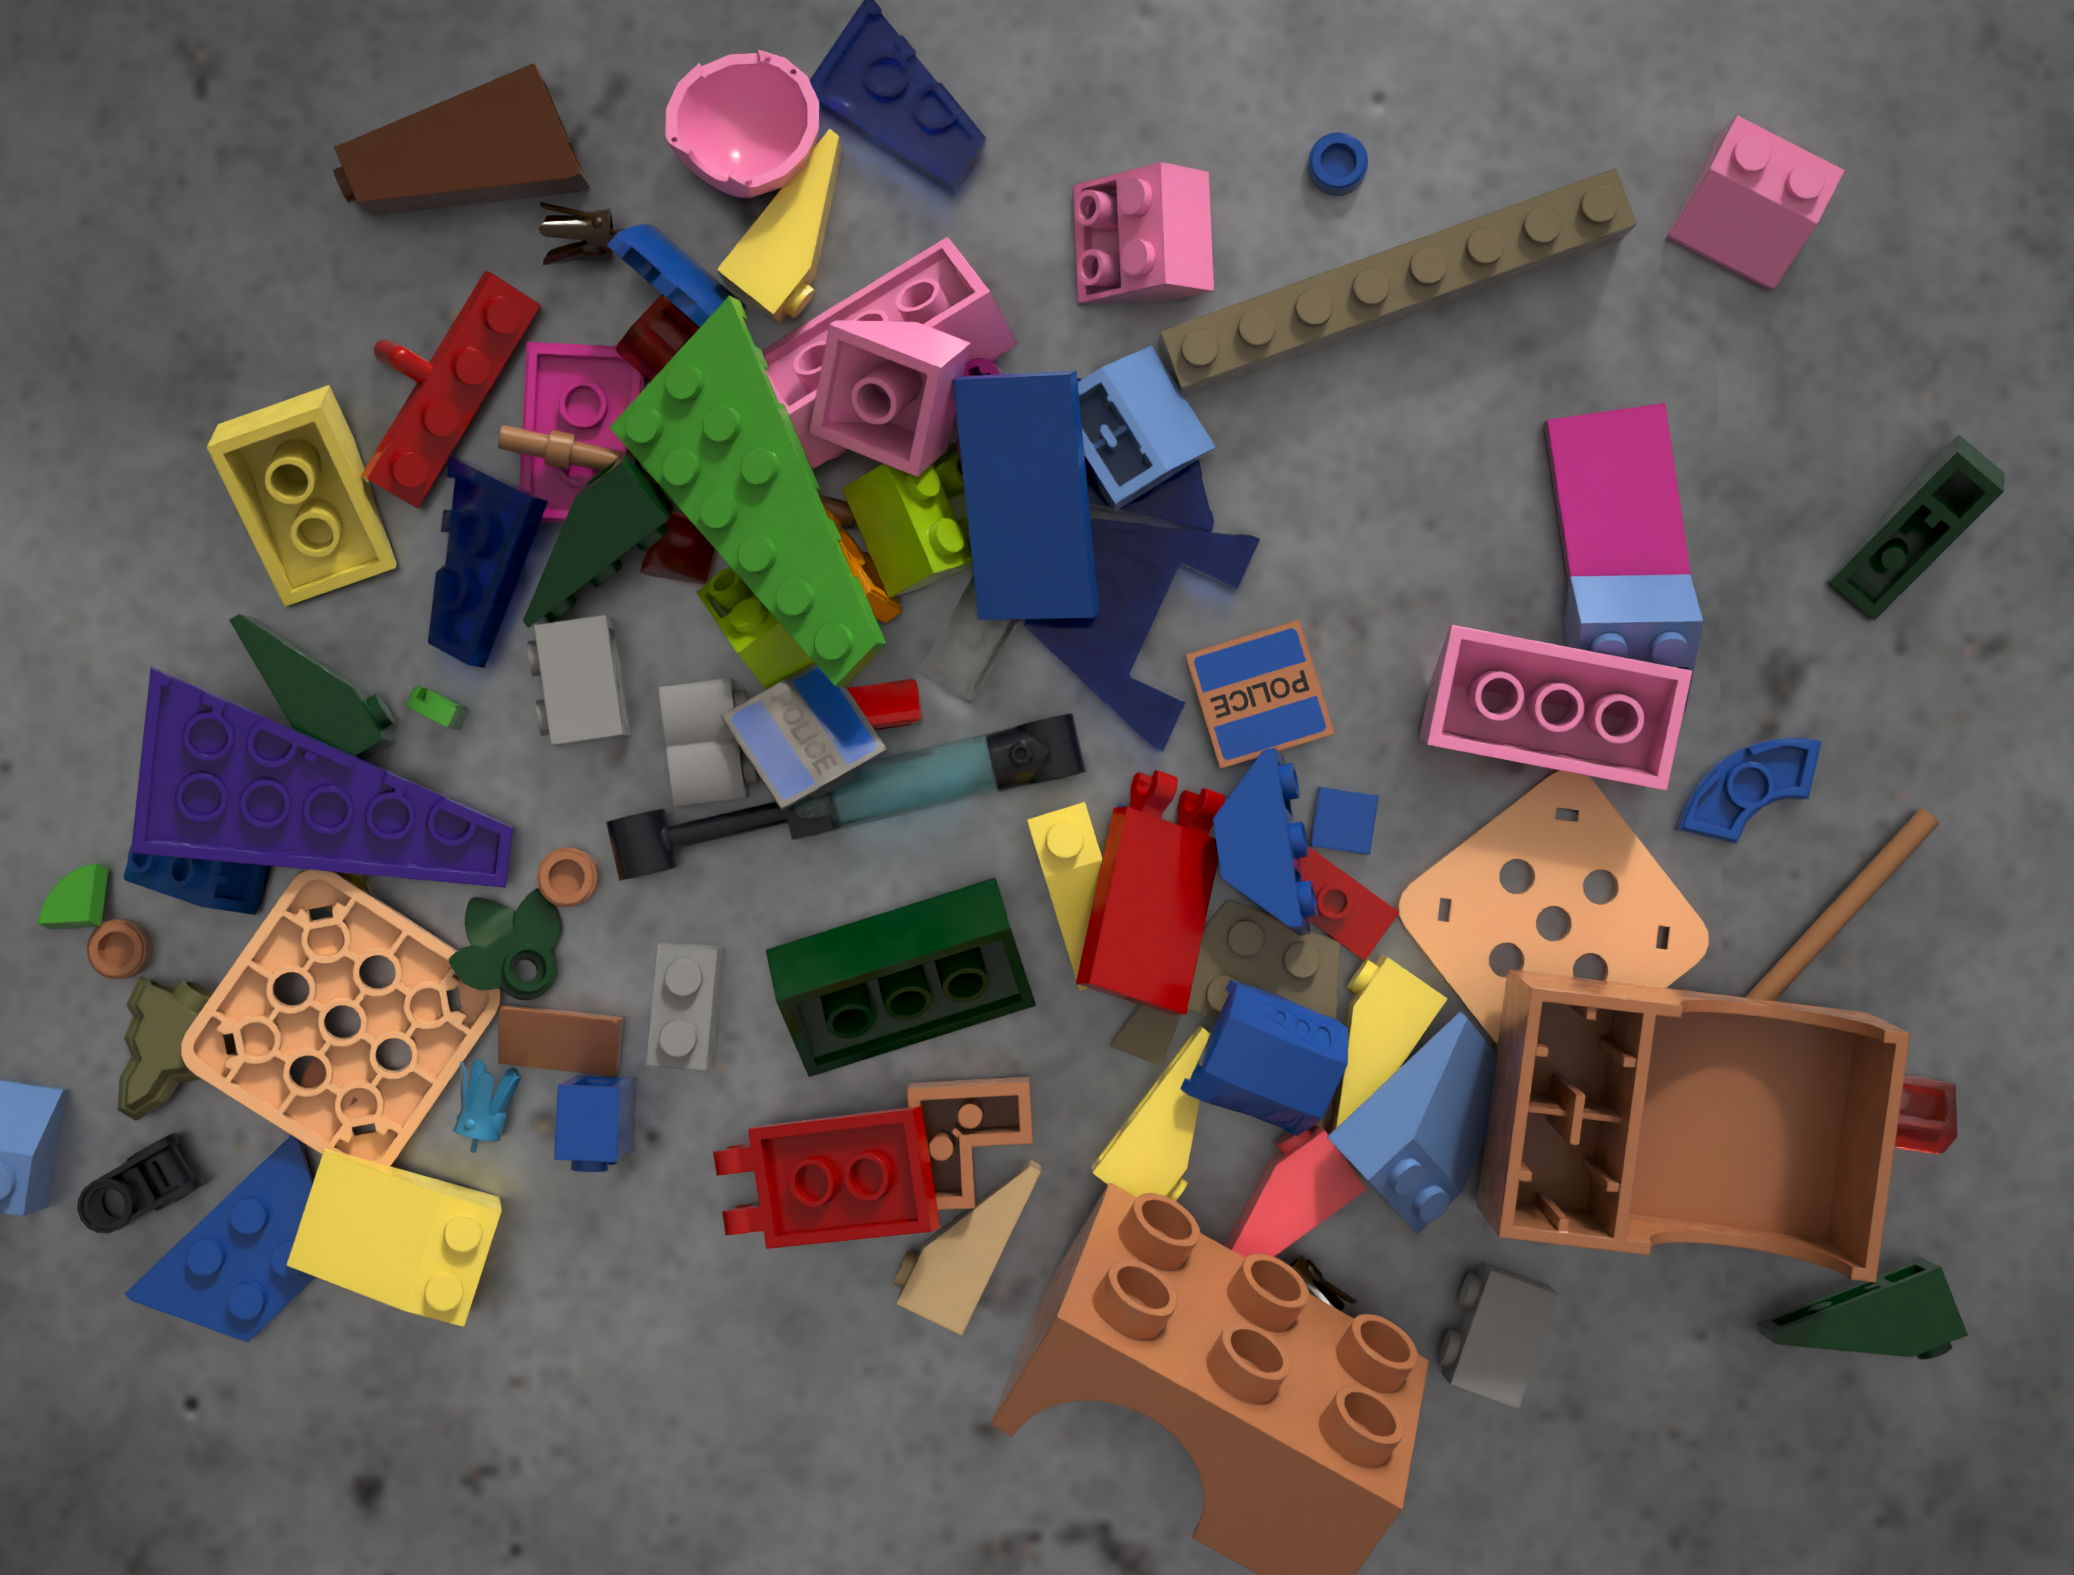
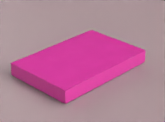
M526 342L522 429L550 435L551 430L576 435V441L623 452L627 451L628 448L609 427L647 386L648 350L645 347ZM521 454L518 521L524 523L564 524L581 486L600 471L570 465L569 470L544 465V458Z
M1660 403L1546 420L1544 428L1568 588L1570 576L1691 575L1666 404Z

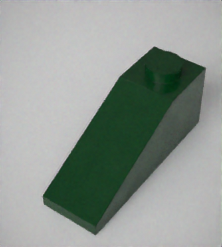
M1958 435L1912 482L1834 573L1829 583L1875 621L2004 492L2005 473L1963 437Z
M238 614L229 620L293 729L362 760L368 759L396 742L389 729L390 726L395 724V719L379 694L375 693L370 696L366 689L256 618Z
M1923 1258L1878 1275L1876 1283L1863 1281L1757 1322L1760 1333L1778 1345L1903 1357L1917 1356L1921 1360L1938 1357L1952 1349V1341L1968 1336L1942 1267Z

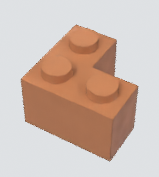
M1030 1076L910 1083L907 1089L908 1108L922 1106L938 1210L975 1208L974 1147L1033 1144Z

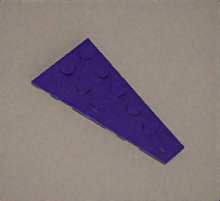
M151 666L131 853L506 888L513 832L511 825Z

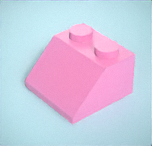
M1737 115L1719 133L1666 238L1769 291H1773L1818 224L1845 170Z
M833 321L829 324L809 434L918 477L947 451L956 412L953 380L964 376L971 343L918 322Z

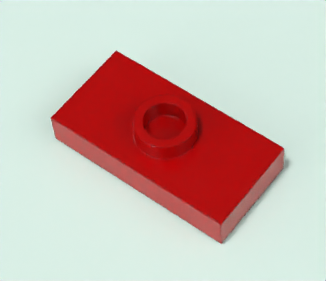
M1308 846L1309 856L1299 858L1302 880L1312 881L1317 901L1318 915L1308 917L1309 922L1365 961L1400 912Z

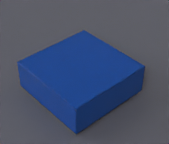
M1318 787L1309 846L1370 855L1379 796Z

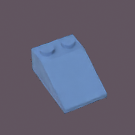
M1461 1012L1327 1136L1334 1146L1417 1234L1430 1222L1440 1218L1447 1210L1449 1204L1462 1193L1486 1138L1496 1053Z

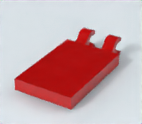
M1155 770L1152 777L1139 772L1135 773L1131 783L1129 807L1113 808L1076 984L1170 1015H1186L1218 863L1216 839L1208 835L1214 826L1213 818L1225 803V797L1207 788H1202L1200 795L1188 790L1182 791L1178 802L1177 824L1161 819L1164 810L1174 799L1178 785L1177 777L1159 770Z
M922 1106L760 1125L748 1129L750 1143L728 1146L725 1150L713 1151L716 1176L754 1171L759 1202L741 1204L736 1206L737 1209L722 1211L725 1235L763 1231L766 1249L927 1233L940 1228Z

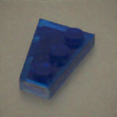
M864 0L809 80L819 100V107L954 193L985 147L986 137L942 83H938L917 58L916 51L903 35L900 36L882 15V9L875 0Z

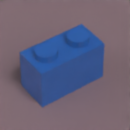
M577 1075L559 1084L557 1089L554 1160H571V1170L605 1172L608 1171V1165L617 1164V1161L634 1149L637 1078Z

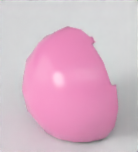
M759 49L758 53L730 54L703 66L700 63L697 64L677 83L666 107L665 136L675 155L699 178L731 196L750 199L786 186L807 166L818 141L819 100L808 77L786 58Z

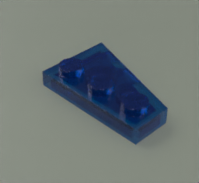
M449 456L447 477L455 479L452 510H443L441 532L449 533L445 566L436 571L428 643L469 666L485 668L548 501L466 460Z

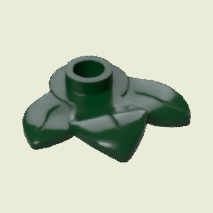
M538 888L525 897L515 912L509 907L493 900L479 897L471 898L467 904L464 921L466 935L471 945L455 952L448 960L457 977L471 988L480 991L502 988L506 994L519 1000H533L544 995L553 985L557 974L556 961L551 951L561 935V923L554 904L550 903ZM521 960L532 962L536 967L535 978L531 981L520 980L515 974L517 962Z

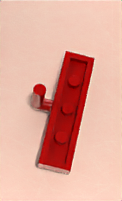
M484 271L430 362L391 340L383 339L378 341L374 347L376 359L417 383L361 475L418 509L541 305L493 273Z

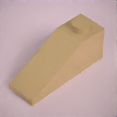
M1030 1159L978 1199L975 1208L965 1209L925 1240L918 1255L907 1251L892 1282L902 1288L896 1304L962 1336L1041 1173V1164Z

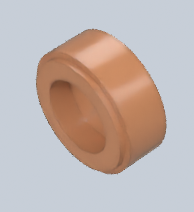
M560 848L550 852L540 863L537 872V883L540 892L550 903L560 907H575L586 903L597 891L600 881L599 868L595 860L587 852L578 848Z
M128 919L109 920L102 923L101 927L94 929L87 942V957L91 966L97 973L109 979H125L138 975L148 966L153 953L152 940L147 930L141 924Z

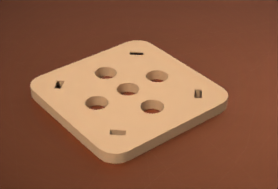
M1557 770L1547 775L1413 879L1400 892L1397 901V911L1400 912L1398 918L1402 926L1496 1047H1498L1506 977L1497 976L1492 971L1489 965V956L1495 946L1501 943H1511L1518 948L1522 960L1519 971L1574 977L1573 966L1575 961L1584 954L1593 953L1602 960L1605 967L1602 981L1667 988L1694 967L1704 957L1709 945L1708 930L1704 922L1596 783L1588 775ZM1557 808L1579 810L1575 814V821L1555 819ZM1512 859L1524 861L1532 873L1529 887L1519 894L1509 893L1500 883L1499 874L1501 868ZM1595 870L1608 872L1615 882L1613 896L1603 904L1592 903L1586 898L1583 891L1585 878ZM1440 898L1449 899L1447 921L1438 920ZM1549 906L1559 907L1568 918L1566 933L1554 941L1544 939L1536 928V920L1539 913ZM1659 926L1669 927L1667 949L1656 948Z
M305 869L290 882L185 1033L181 1043V1056L186 1067L195 1075L322 1154L324 1148L390 1166L460 1067V1062L464 1061L497 1013L501 1003V989L480 991L464 984L457 977L448 961L457 952L456 949L338 872ZM332 905L333 916L311 920L309 909ZM374 955L388 958L395 967L394 980L383 988L367 986L360 976L362 962ZM287 972H295L302 975L309 985L308 997L297 1005H287L280 1002L274 993V982L280 975ZM458 987L462 1008L450 1010L447 991ZM339 1005L352 1007L358 1012L361 1019L359 1030L348 1038L333 1036L325 1025L326 1014L332 1008ZM233 1033L237 1053L227 1055L223 1034ZM390 1038H398L405 1041L412 1051V1058L409 1064L400 1070L383 1068L376 1058V1050L383 1041ZM302 1056L319 1058L326 1068L324 1081L313 1088H304L295 1083L290 1074V1067L297 1058ZM353 1097H355L357 1101L350 1106ZM375 1123L376 1131L354 1135L353 1127Z

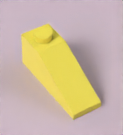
M831 129L826 132L814 147L807 166L786 186L782 187L717 268L723 282L778 325L787 314L792 318L797 317L805 309L815 293V289L811 287V284L815 281L843 153L840 138Z
M1085 802L1027 819L1076 979L1102 863V855ZM1078 985L1079 991L1088 989L1087 987Z
M1383 955L1379 956L1375 964L1366 959L1347 986V989L1354 993L1347 1003L1344 1025L1348 1027V1065L1334 1093L1333 1121L1328 1135L1400 1069L1448 999Z
M1200 1024L1092 1164V1173L1107 1185L1112 1183L1135 1197L1145 1193H1154L1166 1196L1174 1201H1177L1186 1188L1188 1182L1181 1178V1176L1188 1167L1200 1100L1187 1095L1180 1088L1185 1078H1191L1211 1034Z

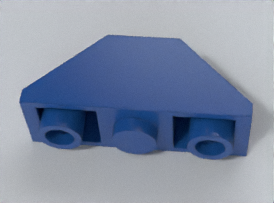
M1276 748L1266 749L1261 752L1213 818L1221 878L1233 889L1297 935L1311 934L1308 917L1317 916L1318 910L1312 881L1302 880L1299 858L1308 857L1309 851L1303 822L1294 823L1290 800L1300 798L1297 773L1294 764H1285L1283 757Z

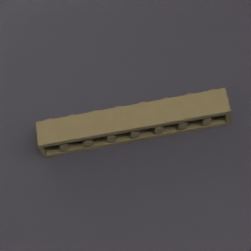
M1614 168L1162 330L1158 346L1168 372L1185 397L1620 241L1637 223L1618 171Z

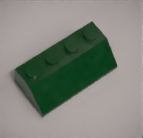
M996 878L766 949L776 1002L808 1077L1036 1006Z

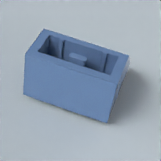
M1152 345L1105 365L1078 382L1086 470L1113 512L1216 449V446Z
M1690 574L1570 576L1563 620L1564 646L1692 671L1693 676L1703 618ZM1691 676V680H1690V685H1689V690H1688V694H1687V699H1686V704H1685L1684 712H1686V707H1687V702H1688V697H1689V692H1690V686H1691L1692 676Z

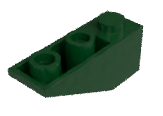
M628 450L579 489L523 619L528 628L543 616L549 623L557 620L577 602L573 593L589 581L595 587L602 585L622 568L623 563L618 559L635 545L641 551H645L669 531L670 528L665 522L669 519L674 505Z

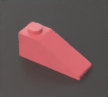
M1314 1125L1298 1136L1287 1132L1276 1142L1275 1145L1279 1151L1269 1158L1224 1245L1225 1247L1245 1258L1251 1254H1266L1274 1257L1367 1190L1342 1153L1327 1138L1329 1135L1321 1126Z

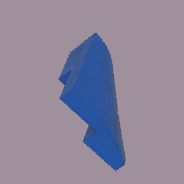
M640 224L618 232L607 244L616 255L656 288L699 328L728 296L738 299L653 225ZM740 300L743 309H745L747 306Z

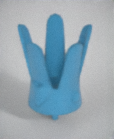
M475 1060L472 1064L467 1092L466 1067L463 1062H460L461 1110L457 1115V1122L453 1131L473 1139L470 1148L472 1153L476 1152L479 1140L500 1141L507 1116L505 1111L522 1076H517L516 1068H510L505 1072L491 1101L493 1076L491 1073L485 1072L484 1063L480 1060Z

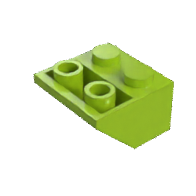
M957 442L949 444L947 451L918 477L883 463L842 488L889 598L930 586L973 567L962 462L959 457Z
M731 567L718 572L709 583L696 591L736 653L766 690L814 664L812 659Z

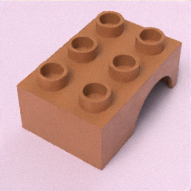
M1508 969L1477 1208L1498 1237L1642 1255H1650L1652 1246L1664 1243L1726 1245L1804 1260L1834 1270L1851 1280L1876 1283L1910 1033L1868 1012Z
M1109 1183L1046 1285L990 1425L1013 1437L1016 1431L1035 1414L1052 1406L1074 1401L1108 1402L1138 1411L1167 1429L1187 1450L1199 1472L1204 1496L1203 1511L1200 1521L1194 1529L1192 1538L1258 1575H1355L1403 1510L1429 1360L1418 1355L1417 1349L1410 1337L1391 1321L1373 1314H1362L1354 1319L1309 1294L1308 1287L1302 1277L1282 1260L1266 1254H1251L1245 1258L1200 1233V1228L1195 1218L1176 1201L1154 1193H1145L1135 1197L1118 1186Z

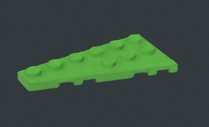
M728 296L609 428L833 685L845 688L887 644L859 578L853 576L839 544L842 538L834 520L828 518L820 500L818 491L821 489L784 404L779 403L768 378L766 370L769 367L761 349L755 347L745 324L748 318L740 300Z

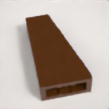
M534 63L334 147L342 166L333 171L348 203L357 201L371 216L574 193L590 188L545 79Z

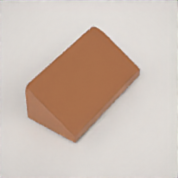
M514 1004L501 1005L498 1023V1064L618 1077L625 1017Z

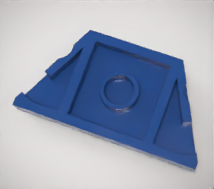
M291 1135L140 1278L125 1295L136 1303L244 1342H249L255 1338L317 1279L315 1276L286 1266L313 1184V1178L304 1150L308 1149L307 1145Z

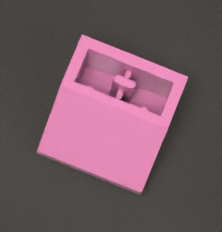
M1158 162L1073 185L1079 304L1172 301L1214 291L1209 172Z

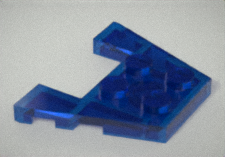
M1090 518L1099 613L1094 618L1026 619L1023 627L1150 746L1163 752L1185 702L1131 678L1129 673L1178 567L1182 565L1237 590L1260 539L1252 535H1230L1212 533L1206 530L1187 528L1184 530L1149 526V524Z

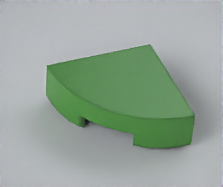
M420 684L418 687H413L405 703L407 707L447 728L460 730L469 712L466 710L467 707Z
M97 863L77 868L63 877L45 899L37 924L50 930L101 927L109 869Z

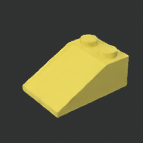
M330 385L217 425L207 445V449L284 607L396 568L397 563L369 481L361 475L364 471V466L355 439Z
M324 1148L286 1266L400 1310L464 1327L502 1212L500 1197Z

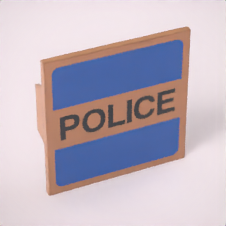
M1300 619L1185 654L1220 769L1258 758L1261 752L1266 749L1276 748L1277 751H1281L1335 734Z

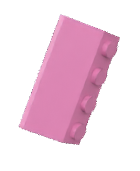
M947 236L761 351L769 367L766 373L779 403L785 405L812 469H815L828 460L838 458L847 451L844 447L809 434L829 324L833 321L918 322L970 342L967 362L977 358H984L994 362L1001 354L1016 346L1017 342L990 290Z
M1450 624L1430 682L1419 739L1431 746L1667 791L1692 671Z

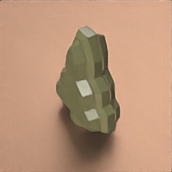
M142 976L138 978L126 1005L133 1015L124 1037L131 1058L119 1080L118 1111L135 1121L140 1120L167 1103L180 1082L200 1080V1077L186 1067L181 1056V1043L185 1033L214 992L198 983L183 978L179 980L175 989L168 988ZM233 1033L223 1034L227 1055L233 1054L236 1051Z

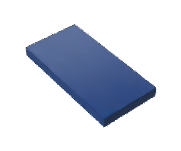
M1077 371L960 376L954 379L953 388L978 620L1094 618L1099 613Z

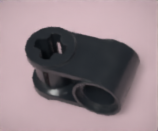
M174 1132L135 1153L126 1160V1163L91 1182L82 1190L78 1198L77 1211L80 1220L88 1229L97 1233H111L138 1222L155 1211L158 1212L205 1185L201 1176H193L176 1145L180 1140ZM107 1188L117 1190L124 1199V1211L120 1218L109 1216L103 1208L102 1196Z

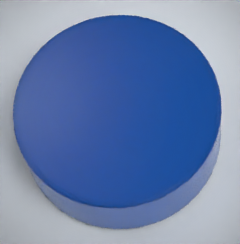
M1341 132L1330 133L1320 138L1312 147L1308 160V173L1311 181L1320 191L1332 196H1343L1355 191L1362 184L1368 167V155L1363 144L1354 136Z

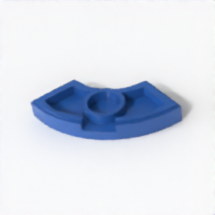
M1807 738L1768 740L1747 746L1728 755L1704 774L1693 787L1679 813L1674 830L1737 844L1747 821L1763 806L1782 799H1809L1822 741Z

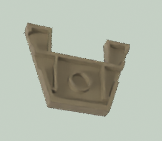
M1226 899L1204 926L1188 1009L1217 1020L1229 993L1225 989L1231 979L1277 994L1306 1008L1337 1019L1340 943L1310 931L1311 934L1299 936L1274 917ZM1140 1005L1125 1025L1115 1034L1110 1046L1162 1066L1181 1015H1170ZM1333 1097L1323 1119L1314 1125L1330 1130L1333 1121Z

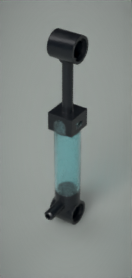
M1073 713L872 760L858 768L853 779L817 800L809 796L784 811H781L775 801L670 826L665 810L659 809L607 821L606 825L619 881L677 868L675 849L786 823L789 825L792 840H799L860 824L1084 773L1086 768Z

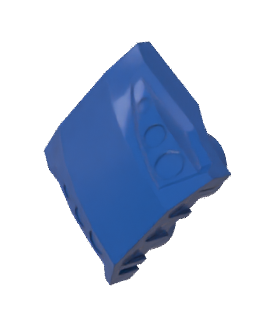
M1230 979L1225 989L1229 993L1191 1078H1185L1180 1089L1187 1095L1205 1103L1253 1116L1298 1136L1323 1119L1348 1065V1027L1333 1017L1306 1008L1277 994Z

